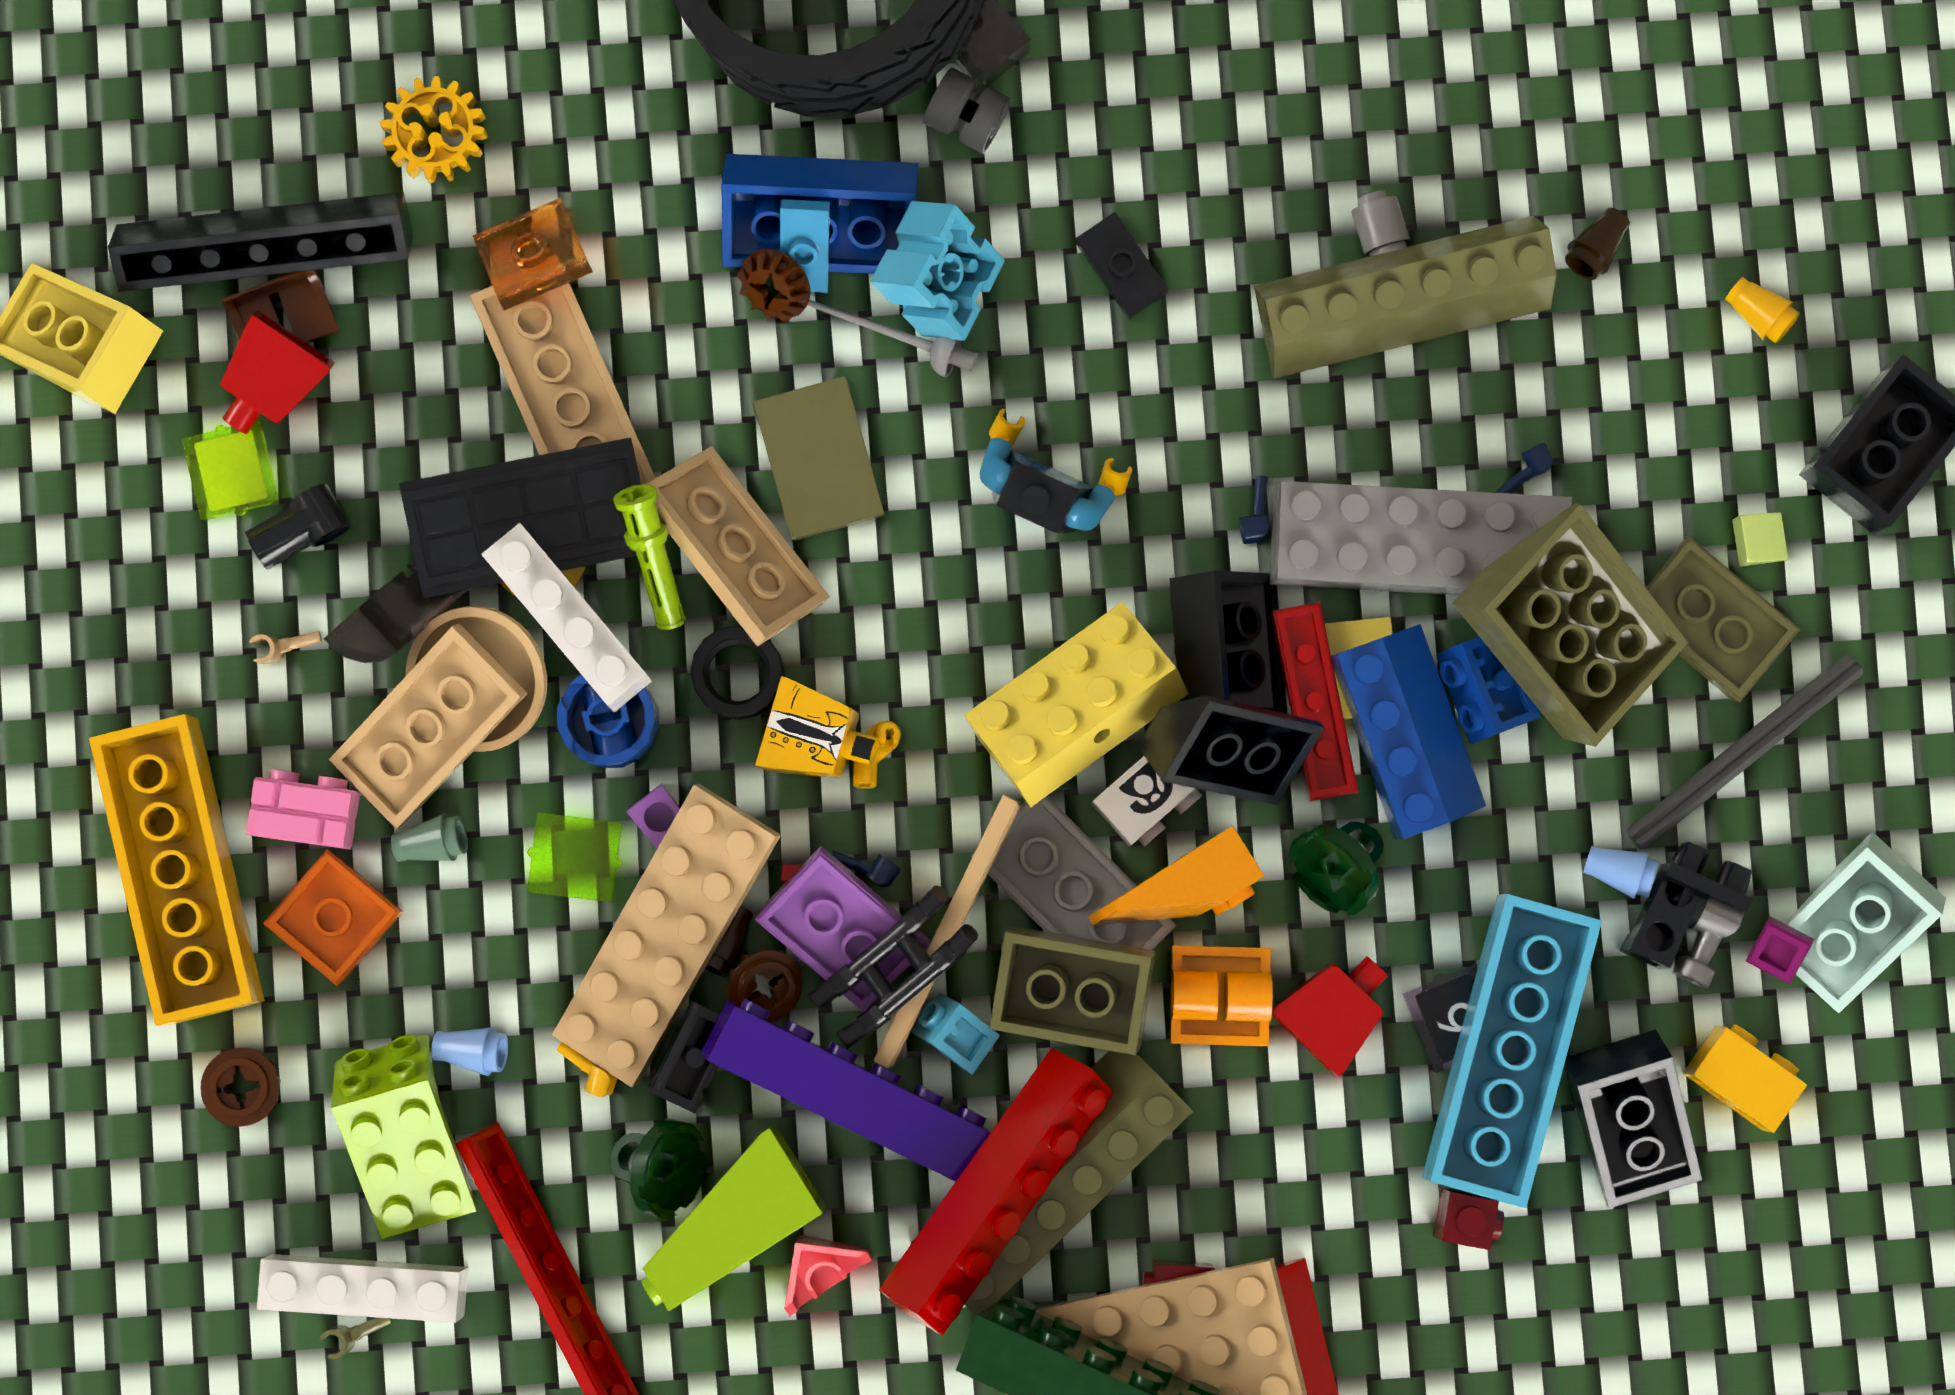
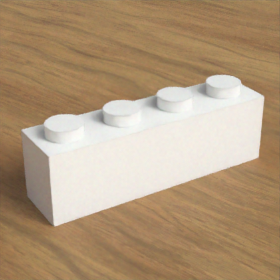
M521 523L517 524L481 554L613 712L617 711L652 682L645 671Z
M272 1254L262 1258L260 1262L257 1310L456 1323L465 1316L468 1267Z

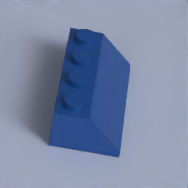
M726 154L721 183L723 267H742L743 261L757 250L773 249L780 251L781 199L830 202L829 272L874 274L886 250H897L899 243L895 232L911 201H917L918 163Z
M1421 624L1331 656L1337 679L1352 716L1353 726L1394 839H1405L1450 823L1486 806Z

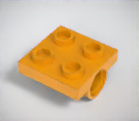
M1172 946L1170 1044L1269 1046V1022L1271 1021L1273 1001L1272 974L1270 973L1271 948Z

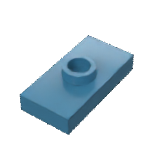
M781 199L780 251L789 255L802 267L809 280L811 292L828 293L830 202Z

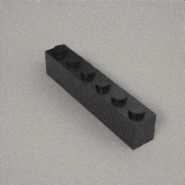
M404 192L116 224L108 245V251L118 292L405 260L409 258L413 235Z

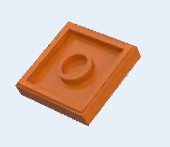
M326 849L263 924L333 984L340 986L403 911L331 849Z

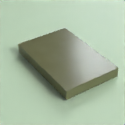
M846 376L753 401L792 541L885 516Z
M1689 536L1682 541L1645 586L1688 641V644L1678 656L1736 704L1742 701L1801 630Z

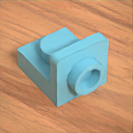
M941 993L923 1007L918 1016V1022L912 1030L915 1036L933 1046L958 1067L973 1075L1000 1037L996 1031L989 1029L990 1027L963 1005Z

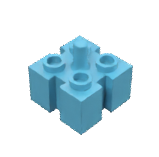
M911 201L895 232L899 243L897 250H886L870 282L891 304L903 305L901 315L921 336L945 337L952 340L965 341L981 310L975 303L979 292H990L1005 260L986 238L971 237L975 226L955 204Z

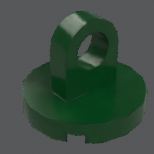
M1349 822L1340 829L1326 824L1311 825L1292 841L1288 853L1289 863L1294 861L1297 872L1293 876L1300 889L1311 901L1324 910L1336 914L1343 910L1349 911L1347 915H1356L1375 899L1379 888L1375 864L1383 853L1384 844L1378 832L1365 823Z
M667 1118L656 1123L645 1135L629 1133L622 1136L615 1143L611 1150L610 1168L616 1177L630 1183V1191L635 1205L643 1213L657 1218L670 1219L677 1215L674 1212L679 1207L687 1208L695 1199L702 1185L707 1166L706 1153L700 1151L699 1140L704 1142L702 1133L692 1123ZM636 1150V1152H635V1154H634V1159H633L632 1167H631V1170H630V1169H629V1159H630L632 1153Z

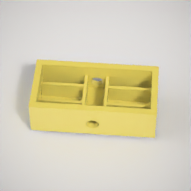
M1122 601L964 716L979 741L1031 808L1152 721L1161 706L1177 703L1189 693L1177 667Z

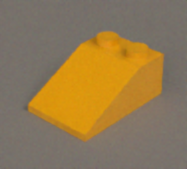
M1231 826L1088 916V919L1092 925L1197 917L1210 909L1218 916L1254 895L1255 891L1251 885L1265 875L1235 828Z

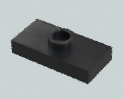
M1115 212L1075 238L1076 245L1128 320L1168 294L1169 289Z

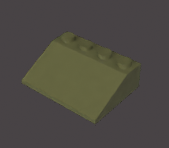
M1578 503L1571 505L1484 568L1452 603L1561 738L1594 747L1598 745L1688 644V641L1585 509Z

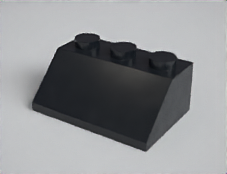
M1213 570L1169 578L1176 667L1189 693L1178 702L1206 695L1288 714L1285 680L1271 615L1272 611L1279 610L1277 585H1269L1270 573Z
M1205 695L1161 706L1138 747L1163 782L1277 805L1325 727L1319 721Z

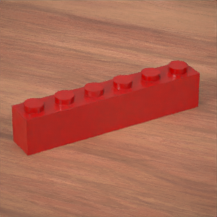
M1053 1048L1049 1050L880 1287L879 1291L904 1313L941 1336L944 1335L953 1320L958 1317L965 1303L982 1279L989 1273L991 1266L1011 1238L1017 1233L1020 1225L1039 1198L1046 1192L1051 1181L1068 1157L1075 1151L1077 1144L1113 1095L1112 1089L1092 1068Z

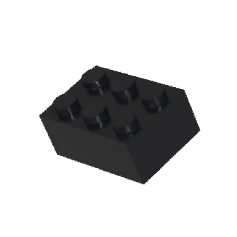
M1904 354L1884 367L1799 473V476L1873 535L1890 528L1955 447V395Z

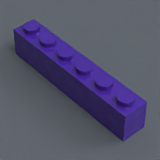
M744 998L741 1005L738 1006L727 1000L700 1053L707 1061L955 1182L991 1133L990 1130L983 1127L987 1119L984 1116L960 1105L957 1113L941 1106L944 1099L943 1096L917 1084L914 1092L898 1085L901 1078L899 1074L877 1063H874L870 1071L854 1063L858 1054L832 1041L828 1049H825L811 1042L814 1035L812 1031L790 1020L787 1021L784 1028L767 1020L771 1011Z

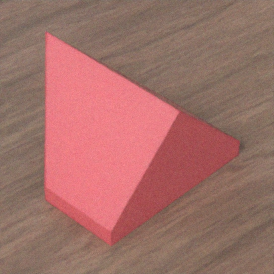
M799 1235L795 1242L784 1307L788 1315H793L799 1310L800 1306L812 1298L815 1300L826 1290L847 1278L846 1275L860 1265H866L872 1261V1253L867 1247Z

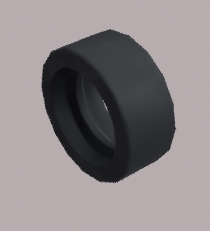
M738 625L718 629L703 639L693 655L690 671L694 690L704 705L721 717L736 720L756 717L770 708L774 703L781 676L784 677L785 675L781 655L769 639L757 647L742 626ZM736 644L749 646L756 650L763 658L767 671L765 683L759 693L748 700L738 702L727 700L717 694L711 685L709 677L711 661L715 655L726 646Z

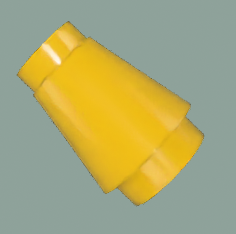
M1744 277L1734 285L1725 298L1763 341L1768 338L1775 344L1785 336L1800 315L1792 307L1794 302L1753 282H1749Z

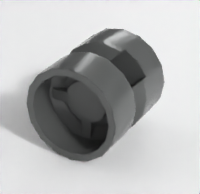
M952 67L946 72L939 83L925 112L923 123L945 135L952 132L958 133L961 144L980 154H984L1001 127L1011 104V98L989 86L982 90L977 89L975 79ZM971 103H974L979 108L971 123H968L963 119Z

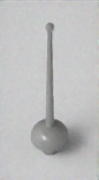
M809 300L808 306L930 352L931 366L942 377L947 378L952 372L954 365L972 371L976 364L978 353L962 348L961 340L938 337L932 342Z

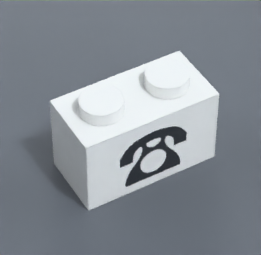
M1143 756L1095 798L1091 804L1129 847L1137 840L1145 847L1166 828L1160 821L1166 814L1175 808L1181 815L1202 794L1196 788L1161 781L1148 760Z

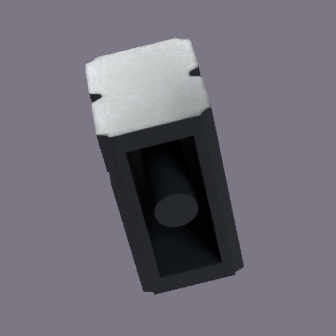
M692 1000L690 1001L647 1088L651 1093L692 1113H696L705 1095L703 1090L709 1087L718 1069L717 1065L707 1061L700 1053L720 1016L719 1013Z

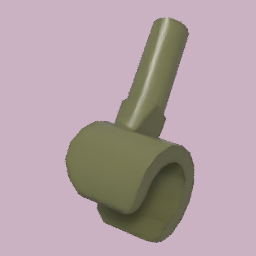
M375 1317L351 1328L339 1325L324 1332L319 1340H323L330 1335H336L340 1338L342 1343L341 1350L327 1356L328 1359H337L350 1352L356 1341L392 1324L390 1318Z

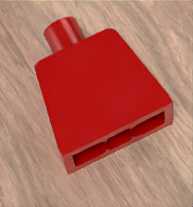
M257 310L248 320L220 383V386L236 396L222 417L223 420L244 434L250 431L260 414L278 424L328 374L335 362Z
M1367 956L1348 976L1334 963L1328 964L1272 1005V1016L1334 1076L1340 1077L1384 1013L1381 1007L1369 995L1388 976Z

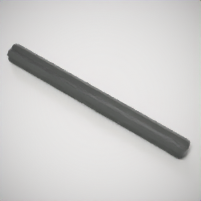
M1845 655L1838 659L1632 824L1626 833L1633 844L1639 849L1648 848L1860 678L1863 674L1860 665L1850 655Z

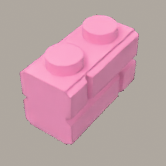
M274 769L270 770L269 778L255 777L246 835L351 850L360 792L348 790V780L319 776L318 785L299 783L300 773Z

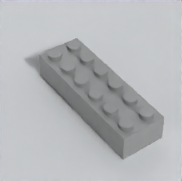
M1281 481L1273 489L1269 585L1460 595L1484 568L1572 505V497Z

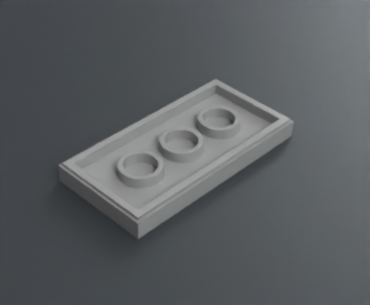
M1048 796L1031 808L1026 801L1021 805L988 875L1045 932L1153 950L1175 928L1176 924L1171 919L1092 925L1088 916L1137 885Z

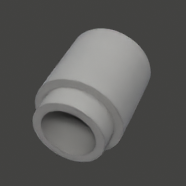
M1381 190L1360 197L1358 199L1359 206L1354 208L1351 213L1364 255L1374 256L1408 247L1407 243L1411 240L1397 196L1387 197L1385 190Z

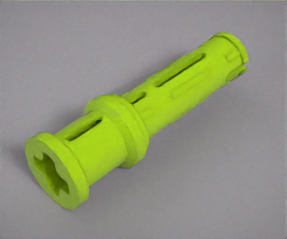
M648 484L634 485L618 492L613 501L616 509L622 512L626 524L625 542L631 550L636 552L644 583L654 612L656 626L660 630L674 629L683 625L687 618L679 598L675 578L664 543L667 540L668 529L666 524L660 522L655 505V501L658 498L656 488Z

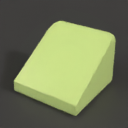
M1781 512L1747 514L1732 519L1739 567L1789 560Z

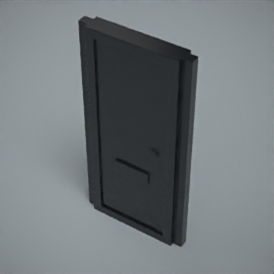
M631 437L399 483L423 599L504 583L481 554L519 523H521L560 571L637 556L636 552L631 550L625 542L626 524L622 512L616 509L613 501L615 495L621 490L634 485H641Z

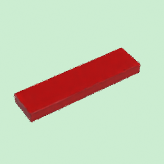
M1316 602L1274 610L1271 612L1291 715L1319 721L1325 727L1302 763L1308 800L1312 802L1358 793L1321 603Z

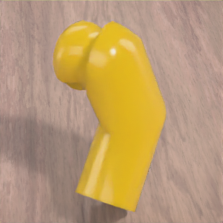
M892 721L878 722L864 733L878 737L879 745L871 766L854 761V787L861 789L877 787L878 763L896 748L901 737L898 725Z

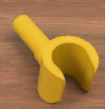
M563 1042L558 1046L557 1051L579 1067L581 1071L589 1074L584 1087L585 1091L598 1097H605L606 1094L612 1095L617 1082L615 1076Z

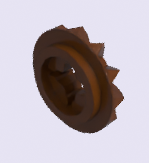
M761 249L751 253L743 261L742 268L736 277L742 283L739 294L747 296L751 301L750 310L759 309L764 312L766 321L776 317L783 323L792 317L799 316L804 311L810 300V284L804 270L793 258L781 251ZM772 274L774 288L780 291L775 297L770 294V286L764 284Z
M761 947L759 952L752 955L742 954V962L736 969L729 970V986L725 988L730 1002L740 1006L745 998L771 1011L767 1020L773 1023L785 1017L795 1007L802 992L803 981L800 968L790 956L780 949L776 951ZM757 973L763 975L766 979L772 978L768 985L770 987L769 992L773 997L769 998L759 990L754 991L758 987L755 981Z
M247 1048L229 1049L217 1055L207 1065L201 1079V1097L206 1109L216 1120L229 1126H248L266 1118L276 1105L281 1080L277 1075L273 1062L257 1050ZM238 1065L240 1073H243L245 1080H253V1083L260 1082V1087H254V1090L246 1093L245 1109L243 1101H240L239 1094H230V1091L222 1092V1087H228L229 1084L237 1082Z

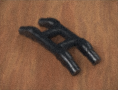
M932 887L895 925L853 961L843 966L839 971L830 976L826 982L808 994L812 1003L820 1010L864 980L879 1000L878 1003H874L857 1016L856 1020L836 1033L847 1049L865 1036L871 1035L888 1022L891 1016L944 971L949 970L965 955L966 950L978 939L977 931L972 926L964 924L949 940L945 941L939 949L929 956L914 936V933H918L936 916L937 911L948 900V894L942 887ZM899 947L915 968V971L894 988L877 965Z

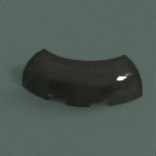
M414 559L407 565L413 572L412 575L408 576L402 570L353 611L324 640L345 658L362 663L384 661L404 648L428 626L432 619L442 614L468 590L423 599Z

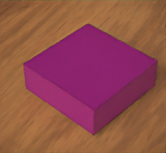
M1769 916L1746 962L1791 984L1812 946L1814 938Z

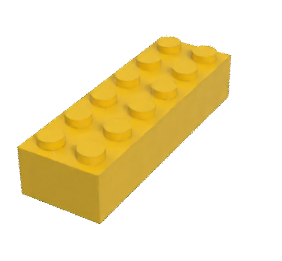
M182 714L90 737V746L155 1026L173 1025L264 1002V995L199 718Z

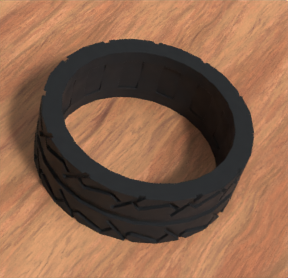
M674 0L687 27L708 55L737 87L765 104L775 103L774 107L803 116L842 117L849 111L851 115L886 107L916 91L922 82L926 84L954 58L972 31L983 0H915L902 17L879 35L850 49L822 55H789L757 46L734 33L724 23L718 0Z

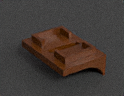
M317 269L291 272L221 299L231 318L239 340L248 320L257 310L281 325L271 297L278 294L293 334L307 344L340 332Z

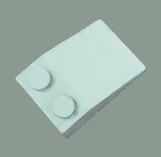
M1871 832L1832 871L1785 923L1814 938L1813 944L1796 975L1835 1011L1840 1013L1943 914L1946 897L1877 835Z

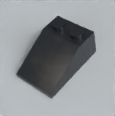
M1656 1029L1566 1057L1564 1068L1572 1099L1608 1208L1702 1180L1673 1056Z

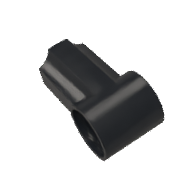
M319 484L300 493L290 501L289 508L245 532L252 550L264 568L269 570L311 545L318 547L329 543L351 528L348 519L328 484Z

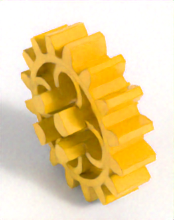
M439 76L433 77L431 87H425L422 81L416 78L414 79L415 91L409 94L407 90L400 87L397 89V92L402 101L399 104L387 102L385 105L393 118L380 121L383 131L392 134L382 140L383 146L387 151L397 150L391 157V160L397 167L408 163L406 172L411 178L415 179L422 170L429 183L434 184L439 172H443L449 182L453 181V168L459 166L468 173L471 168L466 160L467 157L472 155L481 158L483 154L481 149L475 144V141L487 139L486 130L476 125L486 119L482 109H472L477 101L471 92L460 97L462 88L457 81H453L445 89ZM447 102L453 104L450 113L446 111L438 116L437 110L441 104ZM411 113H418L422 116L427 126L436 128L440 123L448 136L454 138L459 136V134L462 135V143L456 147H451L447 145L442 135L437 132H432L428 137L419 123L412 122L406 125V117ZM429 143L431 147L430 153L425 157H417L415 155L416 149L418 147H426Z

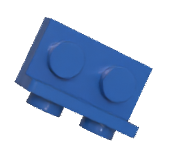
M1480 637L1460 643L1436 655L1442 680L1449 689L1458 712L1459 723L1465 730L1471 744L1541 718L1535 704Z

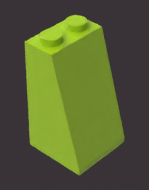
M776 1124L768 1127L757 1137L642 1268L646 1274V1277L641 1280L642 1285L656 1306L663 1302L668 1311L674 1309L823 1214L827 1206Z

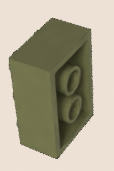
M1012 926L1004 934L989 1029L1136 1056L1142 1044L1156 951Z

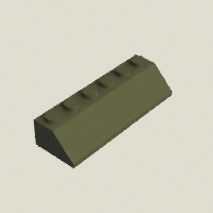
M1529 216L1255 285L1254 289L1271 375L1275 379L1549 310L1552 305L1557 273L1550 230L1536 217Z
M1108 1051L1091 1067L1114 1093L1106 1103L1103 1111L1097 1116L1077 1144L1075 1151L1068 1157L1051 1181L1046 1192L1039 1198L1020 1225L1017 1233L1011 1238L991 1266L989 1273L982 1279L965 1303V1306L975 1316L995 1304L1193 1112L1138 1054L1135 1056Z

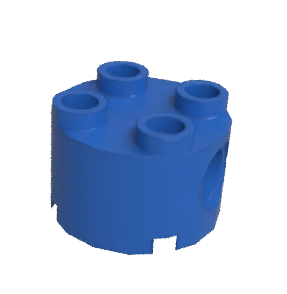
M579 675L569 684V688L560 699L557 707V728L565 745L583 761L601 768H623L640 760L654 747L659 731V709L651 692L645 687L617 711L613 712L586 679Z

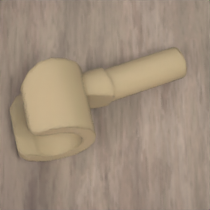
M319 631L282 639L260 634L252 637L249 644L256 645L268 642L270 646L269 654L264 658H257L253 661L261 664H275L280 661L285 652L321 643L322 639Z

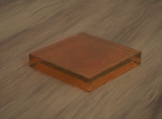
M561 198L473 235L496 296L504 311L593 272Z

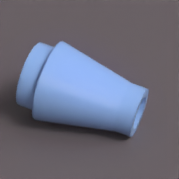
M1591 845L1583 873L1597 878L1635 899L1636 895L1648 898L1659 861L1648 858L1649 853L1603 849Z
M494 1027L453 1032L437 1031L432 1041V1058L435 1061H444L489 1076L492 1072H501L504 1069L508 1055V1038L505 1033H498Z

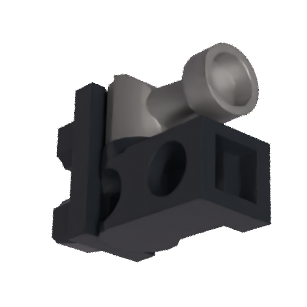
M1684 842L1672 857L1671 862L1660 865L1649 897L1646 898L1631 933L1627 934L1620 952L1657 969H1667L1673 963L1687 928L1692 929L1698 933L1690 957L1680 956L1672 973L1687 982L1703 988H1709L1715 971L1708 964L1722 938L1735 933L1740 927L1744 912L1748 911L1753 898L1745 895L1749 887L1752 871L1737 863L1724 861L1716 881L1701 875L1710 852L1691 842Z

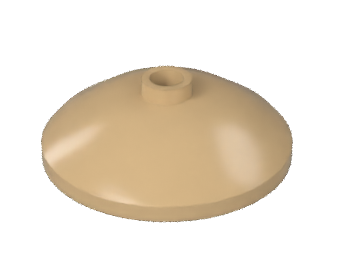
M465 606L440 614L426 624L415 638L408 654L406 675L452 626L459 623L528 693L473 752L493 751L520 739L537 721L547 695L546 665L534 638L514 618L489 607Z

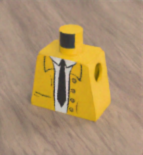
M781 676L755 765L766 771L840 779L843 775L847 759L870 766L873 764L878 750L879 738L855 731L859 720V713L854 709L798 682Z

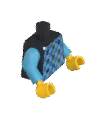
M1001 409L989 430L991 440L989 441L980 469V480L982 484L993 491L992 496L995 505L1058 534L1075 532L1076 529L1089 531L1095 528L1115 500V496H1121L1125 493L1132 473V467L1129 466L1124 473L1115 472L1112 470L1115 459L1109 458L1105 461L1098 485L1092 487L1012 450V445H1014L1025 425V419L1020 416L1017 424H1011L1003 417L1006 409Z

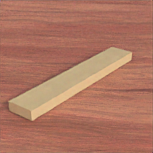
M1007 795L1002 796L927 950L929 956L963 926L1021 807L1019 801ZM937 978L897 1011L873 1060L874 1062L888 1069L896 1064Z

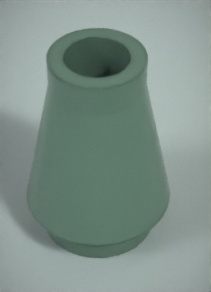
M444 813L408 830L392 834L391 847L397 862L407 860L455 861L458 855L467 852L468 839L462 819L459 816L449 817L448 814Z

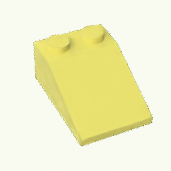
M31 263L0 315V355L74 395L115 414L163 330L130 306Z

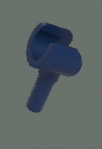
M1541 443L1523 452L1521 455L1527 468L1519 471L1495 493L1512 494L1526 481L1528 482L1530 479L1547 472L1553 462V457L1547 445Z
M1256 476L1253 502L1254 515L1239 518L1243 544L1262 542L1267 537L1269 521L1265 507L1268 481L1266 476Z
M833 851L831 853L846 868L858 872V874L865 876L880 887L890 886L900 873V868L881 854L869 866L861 860Z

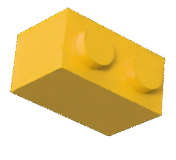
M1734 1024L1731 1029L1715 1026L1682 1074L1760 1130L1774 1133L1807 1086L1806 1083L1795 1076L1799 1069L1779 1054L1774 1053L1769 1058L1755 1048L1759 1040L1740 1026Z

